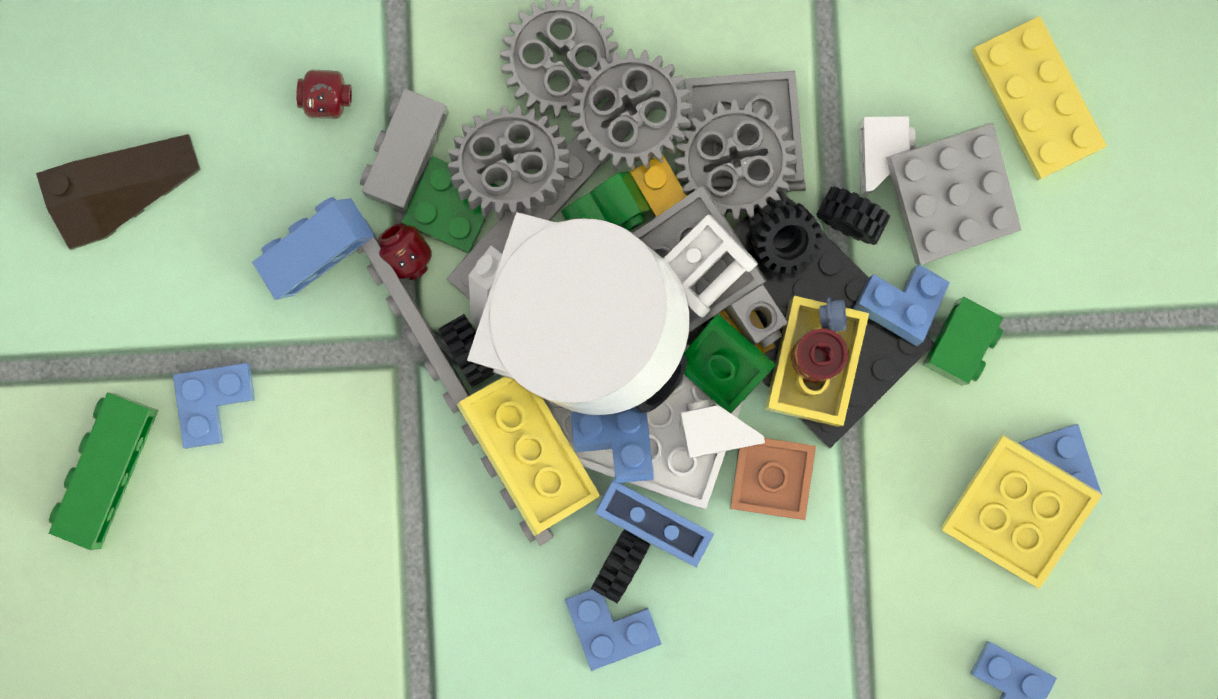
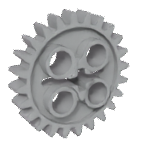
M545 0V9L542 10L533 2L531 3V16L522 11L518 13L521 25L509 23V29L514 34V37L503 36L502 42L510 47V49L500 51V58L510 62L501 66V72L513 75L506 81L507 88L519 87L514 97L518 100L527 96L526 108L528 110L536 103L540 104L541 116H544L548 108H553L555 119L559 118L561 109H567L571 118L574 117L570 113V108L580 104L576 103L571 95L575 92L583 93V90L561 61L553 63V52L536 37L538 33H542L557 54L561 55L566 52L567 65L587 81L591 79L586 69L587 67L580 66L576 62V56L584 51L592 53L596 58V62L590 67L599 71L601 69L599 58L602 57L610 64L613 62V55H610V53L618 49V42H607L613 35V28L601 29L605 22V17L600 16L593 20L591 18L593 6L588 7L584 12L579 11L580 0H576L571 8L566 7L565 0H559L558 7H553L550 0ZM566 25L571 30V35L563 40L556 39L551 34L554 26ZM529 49H538L543 53L544 58L538 64H529L524 60L523 56ZM554 76H563L569 82V86L562 92H556L550 89L548 85L549 80Z
M628 49L626 59L622 60L619 54L614 51L613 62L610 64L600 57L601 69L597 71L588 66L586 69L591 79L589 81L578 79L577 81L583 93L575 92L571 95L573 100L580 104L570 108L571 115L579 118L571 123L574 131H583L577 137L579 143L582 145L590 142L586 149L590 156L600 151L599 161L602 165L610 158H613L615 170L621 167L623 161L627 162L631 172L635 169L636 161H641L643 166L649 169V158L653 156L658 162L663 163L661 152L664 149L672 154L676 152L672 143L673 139L682 142L685 140L684 134L679 128H690L691 126L690 120L682 116L692 113L691 104L683 102L690 98L689 89H680L685 83L683 76L680 75L672 78L675 73L673 64L662 69L663 59L660 55L652 62H649L647 50L642 52L639 59H635L632 49ZM636 79L647 81V85L643 90L638 92L629 90V85L632 81ZM654 93H660L658 98H651ZM604 98L615 100L611 109L607 111L597 109V104L600 100ZM631 105L637 110V113L631 116L628 111L626 112L625 108ZM661 109L666 112L665 118L658 123H652L647 120L649 113L653 110ZM604 123H610L609 127L603 128L602 125ZM628 128L634 131L629 141L618 142L615 140L617 132L621 129Z
M736 100L732 101L730 110H725L722 103L717 102V113L714 115L707 108H704L705 120L703 122L696 118L691 119L695 129L694 132L682 130L688 143L676 145L677 151L685 155L684 157L674 159L676 167L685 169L676 175L679 182L689 181L682 189L683 193L689 195L701 186H705L724 217H726L728 212H732L735 223L739 222L741 212H746L750 220H754V209L759 208L766 214L763 207L767 205L769 200L773 203L774 201L781 200L777 193L778 190L782 192L790 191V186L784 181V178H795V171L786 167L797 163L796 155L786 153L795 148L794 140L783 141L789 134V128L786 126L776 129L779 123V116L775 115L767 120V108L765 106L757 113H754L752 101H748L744 110L739 109ZM746 131H752L759 136V139L755 144L746 146L739 142V136ZM715 141L723 146L722 151L716 156H708L702 152L703 147L709 142ZM762 150L768 151V154L765 156H753ZM737 154L741 160V166L734 168V165L730 163V156ZM707 166H718L714 168L711 172L703 171V169ZM755 166H763L770 172L769 176L762 181H755L748 174ZM722 176L729 177L733 181L732 187L725 192L716 191L712 187L713 182Z
M504 105L501 107L500 115L497 116L490 109H487L488 119L484 121L476 115L473 116L475 127L471 128L463 125L464 137H454L453 140L457 149L449 150L452 162L448 164L450 175H453L451 177L453 187L459 188V198L461 200L468 198L471 210L481 205L484 217L492 209L496 210L498 220L503 218L505 212H510L514 220L516 212L519 210H524L527 215L532 216L531 206L534 205L545 210L544 198L556 200L555 188L564 189L565 181L563 176L569 175V165L567 164L570 161L569 150H566L565 137H559V127L557 125L549 127V119L546 115L537 121L535 109L530 110L526 116L522 115L521 106L518 105L513 114H508L507 108ZM517 139H527L524 143H513ZM483 151H492L488 156H479ZM534 168L540 170V172L532 175L526 173ZM494 182H505L501 187H491V184Z

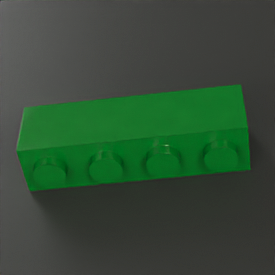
M107 392L105 398L99 399L93 412V418L96 420L92 430L83 436L79 445L78 452L81 456L76 468L72 467L65 478L64 488L67 489L62 502H58L50 514L49 523L52 526L48 534L88 550L102 548L159 410L115 393Z

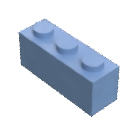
M334 197L324 200L315 207L317 212L309 219L303 218L292 224L288 228L290 234L282 240L277 238L262 247L263 254L252 263L275 300L295 296L375 236L351 198L336 200Z
M612 480L595 514L696 568L714 536V533L632 489L616 483L615 480Z

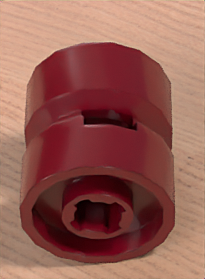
M824 328L812 330L801 337L794 345L791 354L792 366L796 373L806 381L815 383L826 381L839 374L845 367L848 358L847 345L842 337L833 330Z

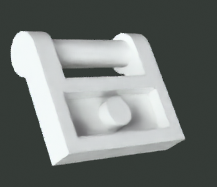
M709 214L663 258L679 278L685 291L688 306L701 318H704L711 311L709 306L745 271L750 272L758 265L755 259ZM728 252L735 260L700 295H697L691 287Z

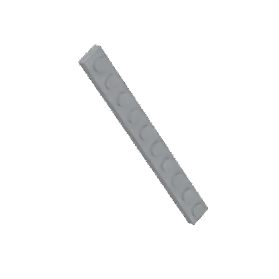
M374 236L356 251L359 254L365 251L372 263L367 266L370 275L378 286L382 283L385 284L391 295L386 298L389 307L397 318L401 315L404 316L409 325V328L404 330L415 349L423 348L428 357V360L423 362L434 381L442 380L447 389V392L442 395L451 411L456 413L460 411L457 404L469 397L470 394L403 281L398 278L393 268L379 256L381 248L377 237ZM468 423L463 425L462 429L473 446L479 443ZM487 455L481 458L489 475L492 478L498 475ZM506 487L502 489L500 493L510 510H513L517 507ZM525 520L519 523L530 543L537 540L541 546L554 538L550 528L534 536Z

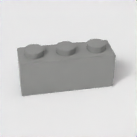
M405 88L401 98L397 96L394 98L388 113V117L392 118L387 131L381 130L374 146V151L378 152L373 165L367 164L360 179V185L364 186L362 192L367 198L402 212H407L449 114L445 104Z

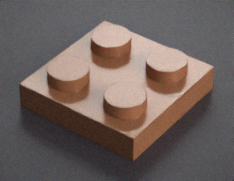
M764 438L765 443L739 448L730 509L805 520L816 446Z

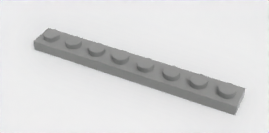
M636 79L630 83L629 90L633 92L641 91L646 87L647 81ZM654 93L651 98H658L660 93ZM610 98L600 111L611 109L615 100ZM631 105L625 108L626 112L628 111L631 116L637 113V110ZM604 123L602 127L607 128L610 123ZM628 128L621 129L617 132L615 140L623 142L633 130ZM580 131L566 148V150H569L570 161L567 162L569 165V175L563 176L565 188H555L556 200L544 198L545 210L540 209L536 205L531 206L533 217L551 221L602 165L599 161L600 151L590 156L586 151L590 142L582 145L579 143L577 137L583 131ZM524 210L518 211V213L526 214ZM510 212L504 214L503 218L492 227L446 278L469 300L468 275L490 245L503 253L514 221Z

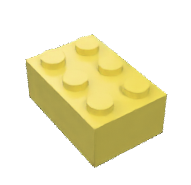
M793 296L789 300L785 317L788 323L783 326V336L780 339L775 360L776 365L773 369L764 410L836 427L844 426L869 313L845 308L847 329L846 331H836V333L842 337L847 345V363L843 370L833 378L817 383L810 382L796 373L792 366L791 354L794 345L801 337L812 330L822 328L819 309L820 306L827 305V303Z

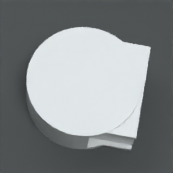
M516 212L467 361L493 368V373L515 379L528 391L571 411L589 415L619 413L631 409L653 396L676 370L684 353L689 332V309L685 291L674 270L661 256L631 232L616 224L603 220L584 218L556 223Z

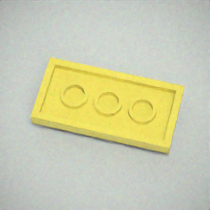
M1040 16L974 47L972 53L1037 180L1059 171L1107 146Z
M504 376L457 404L534 536L600 497L598 490L543 398L525 389L515 379Z

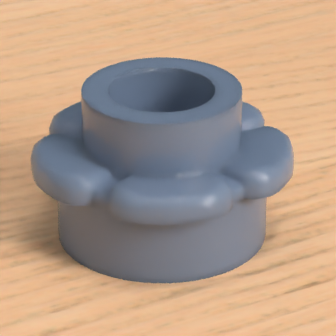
M828 297L827 305L820 306L819 309L821 327L824 329L829 328V330L834 332L846 331L847 318L844 300L832 301V297Z

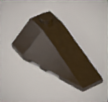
M189 134L72 161L38 172L36 176L46 208L70 250L107 239L116 232L118 227L132 217L135 218L145 211L144 208L162 195L166 196L199 172L201 168Z

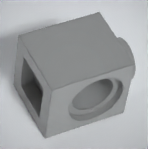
M763 284L731 304L725 310L738 331L753 345L760 342L763 348L782 337L783 335L779 329L788 323ZM751 311H760L766 316L767 326L765 329H758L751 324Z

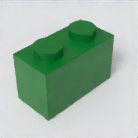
M966 297L956 300L934 342L935 344L931 347L922 365L961 386L969 384L971 380L976 382L986 366V362L982 358L988 347L993 349L1002 336L1003 329L999 326L1003 317Z

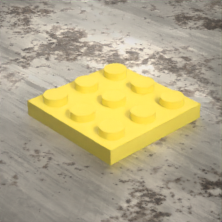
M1001 434L941 528L945 533L1040 589L1102 495L1099 491L1004 434Z

